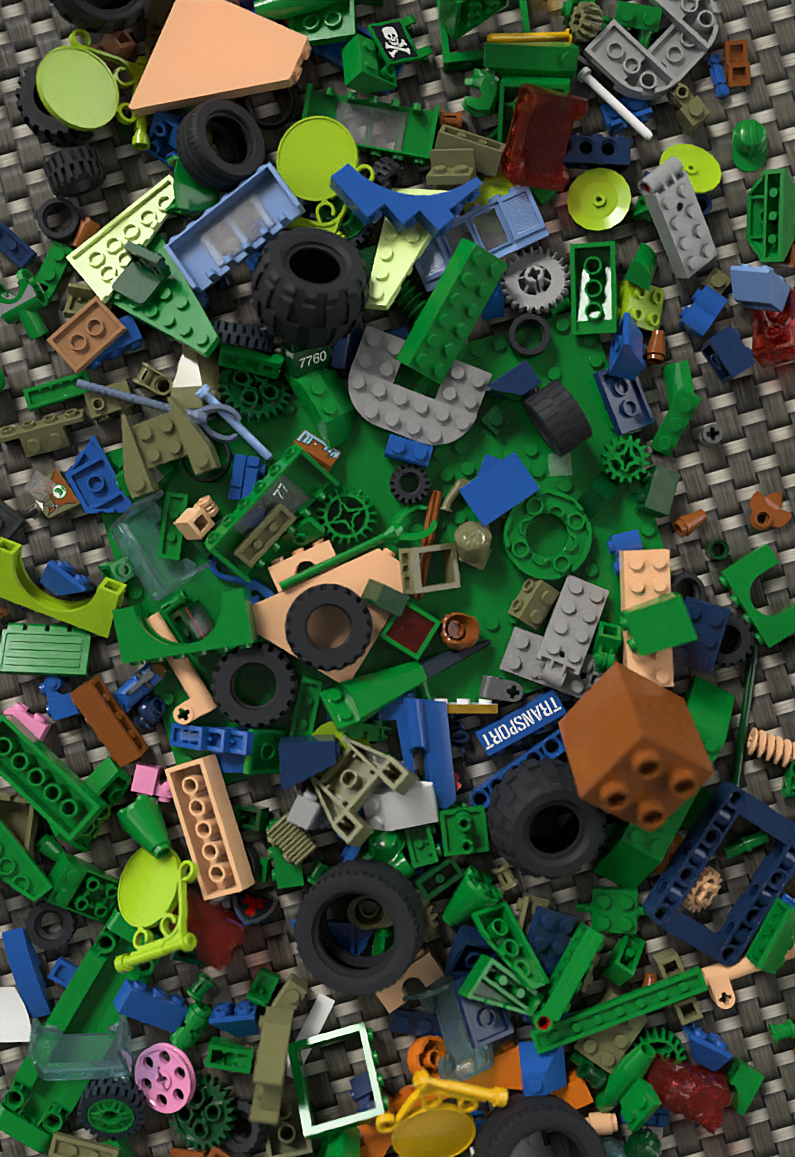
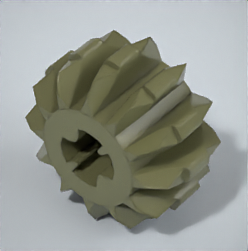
M580 2L578 7H574V13L570 15L571 21L568 23L570 26L569 34L572 35L573 39L587 43L592 42L598 36L599 30H602L601 24L604 21L602 18L603 11L600 9V6L592 2Z

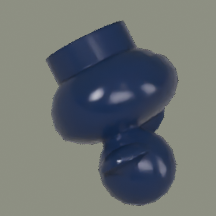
M147 696L142 698L138 702L140 714L136 719L137 725L140 728L151 729L152 724L158 723L166 711L165 702L160 697L153 698Z

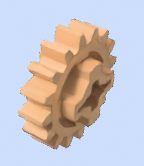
M710 866L705 867L681 905L692 913L695 911L699 913L701 908L706 909L713 902V897L718 895L717 892L721 888V885H719L722 881V878H720L721 874Z

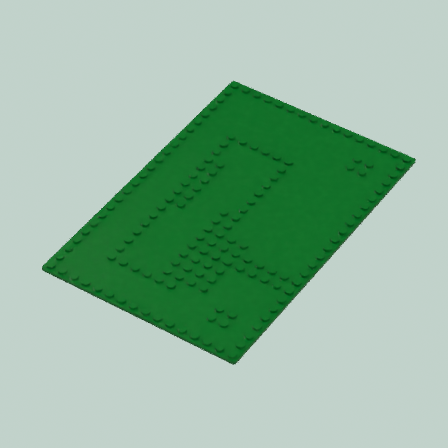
M570 311L557 315L554 318L544 319L550 328L551 338L543 353L534 358L520 357L511 350L507 337L509 330L465 343L455 360L491 373L492 376L489 384L524 360L528 362L541 381L538 390L553 380L560 382L571 393L583 410L591 426L592 437L564 456L559 457L547 446L530 421L524 409V398L520 401L487 396L485 393L477 412V417L464 435L446 444L432 445L433 450L427 469L422 468L427 472L430 479L428 494L419 504L428 506L430 492L437 490L443 493L442 506L444 499L459 479H466L471 482L477 477L486 454L503 460L513 452L517 454L540 489L538 491H559L577 501L596 477L607 469L606 466L600 465V463L605 461V458L600 456L601 453H607L604 446L606 444L612 446L610 440L613 438L618 442V437L593 377L594 373L609 368L599 334L572 335V314ZM527 324L518 328L516 340L521 347L533 349L541 343L542 332L535 324ZM403 363L400 364L393 384L435 399L440 386L439 383ZM348 379L343 380L342 383L349 393ZM296 395L290 396L286 408L283 409L281 415L277 414L275 420L269 417L267 423H265L260 418L259 423L256 424L254 418H251L248 423L246 416H243L239 421L272 454L271 460H265L223 417L207 421L206 424L213 431L221 435L230 436L238 434V439L227 443L231 451L232 461L228 472L221 479L214 482L198 481L185 471L181 459L170 462L175 471L159 485L160 491L134 499L129 495L137 511L101 514L115 561L123 556H128L136 572V576L124 582L127 585L125 595L128 605L141 604L146 619L160 612L179 643L184 642L169 619L170 616H167L163 612L164 609L160 607L162 603L175 595V591L184 590L190 598L188 605L199 599L210 619L216 625L222 606L221 592L245 586L228 582L215 576L210 571V559H205L192 540H187L184 536L180 561L157 558L166 492L188 494L187 508H193L200 498L209 495L212 501L219 507L216 516L211 517L214 523L227 514H232L239 501L228 499L235 454L262 458L263 464H266L265 476L260 477V480H263L267 476L270 467L283 457L285 451L292 446L303 430H307L322 439ZM496 404L512 419L497 436L480 422ZM357 412L349 440L335 447L341 452V455L329 472L340 484L336 486L331 482L323 492L325 494L330 493L334 497L336 496L334 493L335 488L338 489L339 494H342V487L346 486L347 493H350L351 487H355V495L360 490H363L362 499L368 495L370 496V500L366 504L374 503L375 507L369 509V511L377 512V516L370 517V520H375L377 523L376 525L369 524L368 526L373 529V533H369L367 530L364 532L368 537L367 540L383 533L389 527L396 514L408 506V504H403L396 500L390 489L392 473L397 467L407 463L384 456L389 436L392 433L398 437L402 435L371 424ZM629 433L623 434L624 440L630 435ZM209 436L207 437L215 446L222 465L221 468L202 475H195L189 457L186 456V465L189 471L194 476L202 479H209L219 475L224 470L228 459L225 445ZM623 445L617 446L613 452H621ZM123 447L105 452L117 474L121 470L116 467V463L123 455ZM626 455L620 457V459L624 460V464L629 462L626 459ZM611 462L613 468L617 471L616 465ZM629 467L627 474L633 473L637 467ZM638 473L640 479L636 481L632 477V482L627 484L625 479L621 484L618 483L617 477L613 479L619 485L605 505L591 519L588 518L592 529V541L588 555L574 572L569 573L574 577L609 591L599 621L621 626L619 623V618H621L620 579L613 572L612 563H615L614 556L609 554L606 542L609 541V536L638 529L643 550L665 549L655 517L635 510L637 505L636 496L643 485L642 474ZM411 475L404 477L401 481L402 489L408 493L416 491L419 486L418 480ZM461 494L451 508L452 512L439 511L433 544L456 543L454 535L460 525L468 521L480 522ZM326 496L324 500L328 503L330 499ZM261 497L271 508L276 505L266 497ZM297 497L295 498L289 509H291L292 506L299 500ZM316 498L310 506L316 510L319 516H324V513H319L317 509H325L326 506L322 505ZM343 499L349 509L362 506L354 499ZM337 502L333 504L329 511V520L336 517L340 512ZM342 506L344 511L342 514L344 516L341 515L339 520L345 519L350 527H352L350 522L352 519L350 517H353L355 513H348L344 506ZM418 509L409 513L400 523L404 533L423 531L427 510ZM362 513L355 518L354 525L357 531L364 525L366 513ZM543 513L530 521L526 528L525 537L527 544L534 553L542 557H551L563 550L567 543L568 532L566 525L559 517L554 514ZM301 515L295 523L297 524L305 518ZM500 517L488 524L492 535L489 549L492 551L483 571L458 561V569L461 576L459 588L425 592L421 600L412 598L411 594H405L410 597V603L439 621L447 614L453 612L475 617L479 622L480 636L476 643L492 640L491 644L429 679L430 682L428 684L433 699L447 698L448 702H457V698H469L470 702H479V699L482 698L479 697L483 674L518 682L522 686L523 694L548 687L499 669L514 627L516 626L544 636L558 600L557 597L538 630L533 629L508 613L512 602L517 598L529 576L518 570L506 554L503 544V526L505 521ZM345 524L332 526V529L339 534H351ZM245 526V527L248 528L250 531H252V530L255 528V527ZM330 534L328 537H324L323 535L317 538L316 540L308 543L307 545L303 546L304 550L312 548L313 546L311 543L322 538H324L325 541L331 540L333 535ZM362 536L358 537L360 543L367 541ZM336 538L334 543L331 542L336 555L357 545L355 539H351L352 546L350 547L347 545V540H344L342 546H339V538ZM422 539L415 541H385L340 564L342 565L377 548L383 550L384 547L395 553L393 558L400 561L398 549L421 546ZM279 541L280 548L274 552L270 548L262 557L265 564L261 568L255 565L247 573L249 578L263 582L275 594L280 592L276 588L268 567L272 566L271 561L283 557L285 560L292 557L291 551ZM442 550L432 551L426 585L445 583ZM222 561L219 562L218 569L220 572L239 576L234 571L229 572V567ZM308 561L303 562L299 565L297 574L315 564ZM318 573V574H316V575H314V576H312V577H310V578H308V579H306V580H309V579H311V578H313V577H315V576H317V575H320V574ZM566 576L542 581L561 592ZM256 590L251 592L252 597L259 595L260 601L265 599L260 592ZM185 605L181 606V607H180L179 609H177L175 612H177V611L180 610L181 608L185 607ZM391 614V616L389 617V619H388V621L386 622L385 626L387 625V623L389 622V620H390V618L392 617L393 614ZM439 627L419 659L454 650L442 643V639L439 636ZM622 628L621 642L615 654L616 662L623 664ZM379 634L353 678L402 665L416 659L379 637ZM258 636L256 642H264L278 647L279 650L284 651L288 655L291 662L293 661L299 677L298 686L300 685L301 677L323 681L322 691L327 687L340 685L339 682L319 670L312 669L306 664L304 665L297 657L279 646ZM592 640L587 651L589 654H592ZM216 649L208 650V654L200 656L187 653L190 662L212 697H214V693L211 691V683H213L212 674L216 670L219 660L228 651L217 653ZM165 658V661L152 663L156 666L152 672L154 674L161 672L164 677L154 687L156 697H160L166 705V711L163 713L162 718L170 742L171 723H177L173 716L174 710L178 705L190 698ZM151 659L145 660V662H146V663H147V662H151V663H152V660H151ZM250 664L243 667L236 676V694L241 701L248 705H264L273 698L276 692L275 676L266 666ZM581 673L580 677L585 676L586 674ZM512 685V688L506 691L510 694L511 698L514 697V694L519 693L515 685ZM416 688L411 690L415 692V698H419ZM321 698L313 732L322 724L328 722L327 711ZM492 699V702H500V701H503V700H493V699ZM296 701L290 711L280 721L266 728L286 729L289 736ZM219 707L187 723L211 727L239 726L235 722L231 723L228 721V717L218 711ZM181 708L180 710L182 713L179 715L180 718L185 717L188 720L189 718L187 715L190 713V711L183 710V708ZM385 720V723L391 727V730L385 729V732L388 735L398 733L396 720ZM171 745L176 765L211 755L210 750H196ZM243 772L222 773L225 785L260 775L244 774Z

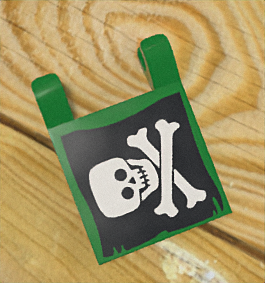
M413 14L401 19L373 23L367 26L387 66L418 60L425 62L428 56L433 54L429 45L417 50L408 33L412 28L411 25L417 23Z

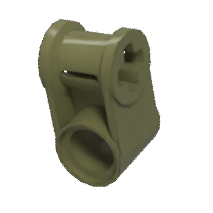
M143 362L141 364L143 367L137 378H133L132 381L162 398L167 399L171 397L170 388L172 380L151 365ZM168 382L170 384L169 390L161 392L162 384Z

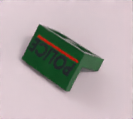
M199 599L181 608L169 617L184 643L201 641L215 627Z

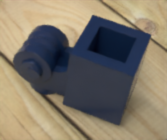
M366 1071L350 1080L352 1087L350 1090L351 1097L359 1105V1108L356 1109L357 1114L376 1109L369 1072ZM381 1087L383 1096L388 1097L385 1087Z

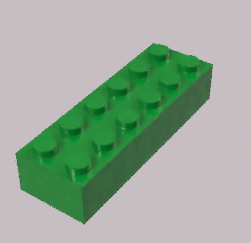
M462 238L398 353L396 360L441 385L508 264L480 245Z
M2 714L0 716V776L69 842L78 840L106 809L108 804L13 714Z

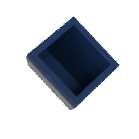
M335 734L281 737L279 742L281 790H286L336 764V757H340V740H335Z

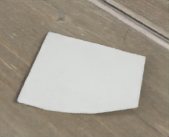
M0 987V1042H32L31 1024L21 997L15 987Z

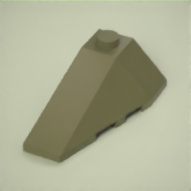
M182 345L181 358L177 363V372L170 388L171 397L177 398L185 409L194 410L202 408L209 404L203 398L199 399L195 394L204 384H207L210 387L209 392L223 404V400L219 399L221 393L217 391L220 371L219 365H217L216 350L214 349L211 355L206 358Z

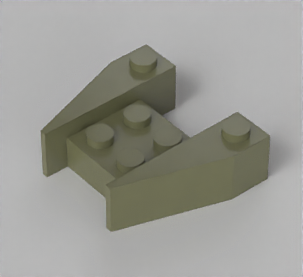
M167 398L171 408L170 412L139 424H135L132 415H121L124 478L132 499L141 498L160 491L152 469L183 457H189L195 475H202L222 467L215 446L177 398Z
M342 736L341 739L348 745V748L323 777L313 775L310 779L333 829L347 844L359 848L374 830L357 814L358 810L383 782L393 791L405 795L419 778L404 763Z
M267 1006L265 1016L260 1015L258 1030H262L253 1078V1084H256L249 1118L251 1122L277 1125L286 1081L288 1046L294 1010Z

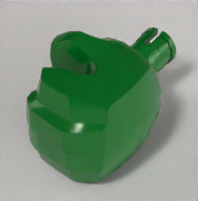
M486 67L481 70L474 68L473 76L465 79L466 87L482 92L480 98L465 96L462 102L463 109L476 118L490 117L497 108L501 81L496 75L497 71Z

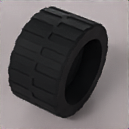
M553 380L524 400V409L530 421L547 446L557 456H564L592 437V429L583 410L571 393L560 382Z

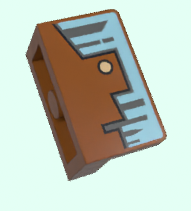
M303 430L292 444L293 446L297 443L328 473L341 455V452L336 448L329 450L322 439L307 430Z

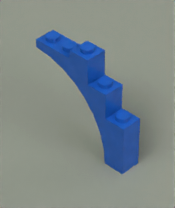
M349 163L333 174L330 179V188L365 227L371 222L376 223L384 214L400 233L406 228L410 230L419 221L434 239H437L440 235L446 236L453 229L452 224L455 216L462 211L464 204L468 201L472 203L479 197V191L482 186V182L476 176L464 185L447 192L432 195H410L394 192L376 185L357 172Z

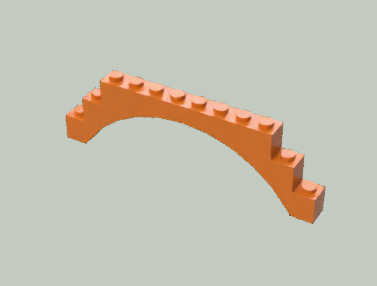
M507 1040L499 1048L494 1050L487 1049L479 1057L463 1060L459 1066L450 1067L447 1076L443 1080H453L489 1089L501 1087L522 1090L519 1040ZM575 1070L566 1072V1086L550 1093V1095L562 1098L576 1110L594 1102L585 1080L580 1079ZM407 1085L392 1096L387 1094L390 1110H387V1113L393 1114L395 1118L410 1095L417 1090V1087ZM437 1095L425 1096V1099L433 1100ZM441 1095L442 1101L451 1098ZM421 1099L416 1101L411 1109L422 1105ZM376 1123L360 1125L359 1128L363 1135V1138L360 1137V1156L384 1157L388 1148L392 1145L391 1133L378 1132Z

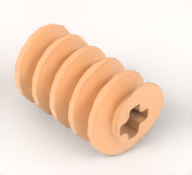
M752 728L747 741L748 755H752L754 751H757L756 757L760 759L764 753L765 761H769L773 757V764H777L781 759V766L784 768L788 763L793 762L795 759V742L791 743L789 739L783 740L780 736L775 737L772 733L766 734L763 730L758 731L757 728Z

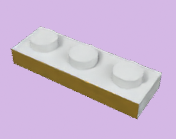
M447 698L434 699L435 701L446 702L447 713L498 714V704L492 702V699L481 698L479 702H470L469 698H457V702H448Z

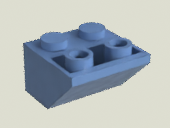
M741 264V266L731 265L730 274L733 300L743 308L782 312L791 287L784 281L783 277L774 273V269L769 266L762 265L760 268H756L748 264Z

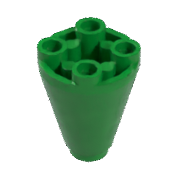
M142 794L127 808H122L118 811V823L121 828L151 856H155L156 859H162L171 852L170 838L161 805L157 798Z
M470 865L464 871V876L460 878L444 908L443 920L449 926L455 927L471 919L472 913L495 905L503 897V894L492 883L493 877L487 871L480 872Z

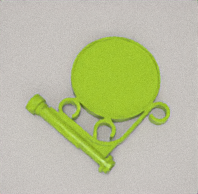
M82 28L74 29L69 35L71 46H60L53 49L39 64L36 83L44 106L59 122L79 131L97 130L106 125L114 115L124 125H130L134 122V131L136 132L132 137V147L140 151L150 149V137H148L147 133L148 115L135 116L131 112V119H128L123 115L122 109L129 111L130 103H122L118 106V88L126 89L132 86L133 98L149 59L146 56H139L132 63L116 55L88 47L91 44L89 33ZM75 35L81 36L84 39L85 45L78 43ZM100 58L120 65V67H117L112 73ZM125 70L131 81L127 83L122 82L118 77V73H122Z
M325 116L307 117L296 122L284 134L277 150L276 162L278 172L297 198L299 197L309 202H321L316 207L315 212L318 222L299 216L285 228L289 230L301 227L319 228L338 234L346 239V236L339 231L342 219L348 210L345 203L340 214L334 220L323 223L321 217V210L325 206H330L333 217L337 215L335 206L329 202V200L338 197L330 188L331 176L347 163L359 173L364 169H368L371 173L368 180L372 182L375 180V171L367 164L358 166L359 154L356 142L351 133L341 123ZM257 210L255 211L254 220L257 217H261Z
M141 847L131 856L122 871L118 885L119 909L123 918L130 925L138 927V930L133 937V946L137 951L119 955L115 959V968L121 974L130 972L136 965L166 956L180 949L189 952L196 946V937L192 933H188L186 927V882L194 881L199 869L195 862L186 860L181 863L178 854L173 849L166 857L156 859L155 856H151ZM190 866V873L186 877L187 868ZM178 901H179V916H177V915H175V914H171V913L173 912V910L175 909V907H176ZM171 919L174 924H177L172 933L168 929ZM160 925V930L165 938L153 941V934L148 929ZM143 935H145V942L148 944L141 945Z

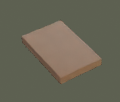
M96 295L54 332L47 341L74 372L79 374L121 337L127 329Z

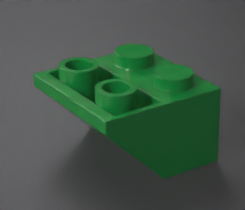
M356 34L341 49L345 87L362 94L391 90L397 87L395 65L387 66L375 41Z

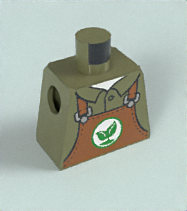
M55 468L31 491V495L36 503L28 507L27 511L34 520L43 513L48 519L54 520L82 507L63 471Z

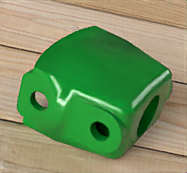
M173 155L167 159V164L175 167L173 180L175 204L165 208L167 214L200 218L205 210L219 203V192L210 190L197 183L185 170L178 155Z

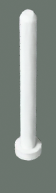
M584 67L576 79L580 83L585 82L642 137L650 140L653 137L652 132L591 75L592 71L588 67Z

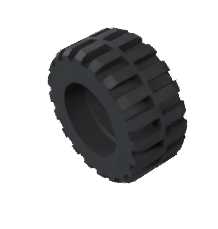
M39 58L34 60L35 65L31 68L27 66L24 70L25 76H20L17 82L20 88H16L15 96L18 98L16 101L17 109L20 111L23 121L40 140L45 143L50 142L52 146L59 147L60 143H62L64 147H72L74 142L80 145L84 143L82 139L86 137L91 139L94 136L93 131L72 129L59 122L56 118L44 113L43 102L39 96L36 83L37 70L41 61Z
M325 583L312 586L302 592L288 610L285 621L286 640L294 656L296 655L304 665L306 664L315 670H324V672H331V670L339 671L356 663V660L365 653L371 641L373 631L372 618L367 605L351 589L339 584ZM322 606L338 607L349 618L350 633L345 642L338 647L329 649L319 647L308 635V619L316 609Z
M254 642L252 647L239 649L236 646L219 660L216 670L213 671L211 691L214 693V697H212L214 704L217 703L218 711L228 717V721L239 724V727L259 729L271 726L280 721L290 711L296 701L299 690L298 673H296L295 665L284 651L282 652L274 645ZM250 664L266 666L272 671L276 679L277 686L273 698L261 706H251L244 703L235 691V679L238 672Z

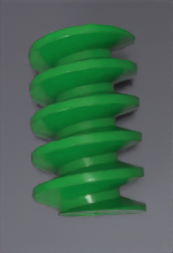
M411 279L401 285V290L394 300H398L396 304L398 308L404 307L402 309L403 315L409 314L407 320L409 322L414 321L413 327L428 300H419L423 293H414L418 286L410 287Z

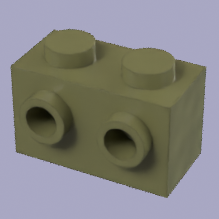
M127 380L106 386L134 394L131 384ZM92 391L83 393L91 419L99 421V423L112 420V416L118 414L120 416L123 414L130 415L134 409L138 408L137 404Z

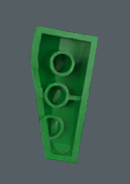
M484 42L483 67L505 75L571 78L572 81L577 71L579 47L571 42Z
M506 900L471 914L481 936L530 991L550 983Z

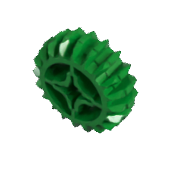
M343 486L342 494H339L338 489L335 488L334 493L336 496L332 497L330 493H327L326 496L330 501L328 503L325 500L320 502L326 507L325 509H317L319 513H324V516L317 517V521H324L325 524H322V526L328 529L324 537H328L330 534L333 535L330 542L334 543L336 538H339V546H342L344 540H347V545L350 547L352 546L351 539H355L358 545L360 544L359 536H362L365 540L368 539L364 533L366 530L369 533H373V529L368 526L369 524L376 525L377 522L370 520V517L377 516V512L369 511V509L375 507V504H366L370 500V496L368 495L362 499L363 490H360L355 495V487H351L350 493H347L346 486ZM343 499H354L362 506L349 509ZM337 502L340 512L336 517L329 520V511L333 504ZM342 506H344L348 513H355L353 517H350L352 519L350 521L352 527H350L345 519L339 520L341 515L344 516L342 514L344 512ZM366 513L364 525L357 531L354 520L360 514ZM345 524L351 534H339L332 529V526Z
M652 1026L651 1032H649L647 1028H644L645 1034L641 1035L639 1033L637 1035L638 1039L632 1042V1046L628 1048L627 1052H630L641 1042H646L650 1045L654 1042L665 1043H661L658 1046L651 1045L661 1063L653 1059L643 1080L648 1084L650 1083L651 1086L655 1084L657 1089H660L661 1083H664L665 1087L668 1088L669 1080L676 1083L677 1080L674 1076H682L679 1068H686V1064L683 1062V1060L687 1059L686 1054L683 1053L685 1047L683 1044H680L681 1040L678 1036L674 1037V1033L671 1030L666 1033L664 1027L657 1031V1028ZM673 1051L671 1063L667 1066L666 1060L670 1056L669 1053ZM654 1069L661 1070L660 1072L656 1073L651 1072Z

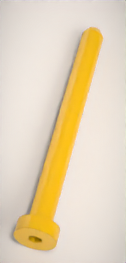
M567 28L564 32L490 33L487 35L488 42L564 41L574 44L576 39H573L572 35L569 34L570 28Z

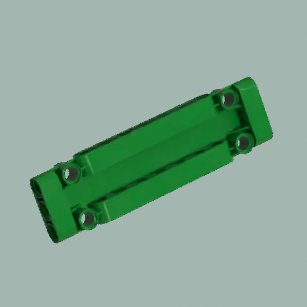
M118 906L115 907L100 935L96 938L94 945L90 947L14 1076V1081L0 1104V1130L42 1154L47 1153L53 1134L56 1131H60L68 1115L72 1113L83 1090L89 1084L127 1019V1016L118 1014L113 1004L126 978L132 981L140 980L147 985L150 975L160 958L149 961L151 964L149 968L144 967L142 964L136 965L133 970L124 974L116 970L115 959L117 956L137 951L133 946V937L138 930V927L130 925L123 918ZM157 927L148 929L153 934V941L165 938ZM143 935L141 945L148 944L145 942V935ZM103 937H109L112 940V945H106L103 942ZM13 1092L19 1093L21 1099L15 1098ZM51 1115H56L60 1121H54Z

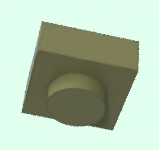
M714 267L700 286L704 288L707 285L721 295L730 284L731 278L717 267Z

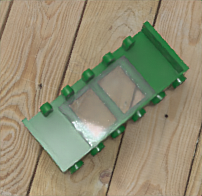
M308 83L302 119L311 116H325L338 121L353 136L359 155L360 153L368 154L373 159L389 157L396 163H403L404 161L410 162L415 166L424 167L425 165L430 166L431 163L430 151L434 146L440 106L435 105L434 111L422 109V104L413 103V107L401 106L400 100L392 99L391 104L379 102L378 97L375 95H370L369 100L357 98V94L349 91L347 96L335 94V90L329 87L326 88L325 92L313 90V84Z
M295 443L285 451L283 457L277 463L270 467L267 476L254 485L253 491L239 501L235 511L232 514H228L222 520L221 525L208 535L204 544L214 556L249 583L251 579L247 573L255 565L261 568L265 564L262 557L269 549L251 568L233 553L234 549L278 502L297 517L295 521L301 515L307 518L311 513L308 507L317 498L321 502L325 499L326 494L323 492L331 482L336 486L340 483ZM291 524L285 531L291 535L296 528ZM280 537L270 547L274 552L280 548L278 543Z

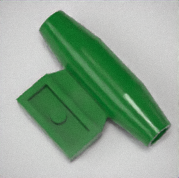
M257 0L254 2V7L257 15L268 20H278L315 12L341 0Z
M641 1042L623 1056L611 1074L607 1076L605 1084L600 1088L594 1100L597 1109L603 1113L610 1112L621 1103V1114L631 1132L639 1131L661 1105L651 1084L643 1080L655 1057L654 1048L646 1042Z

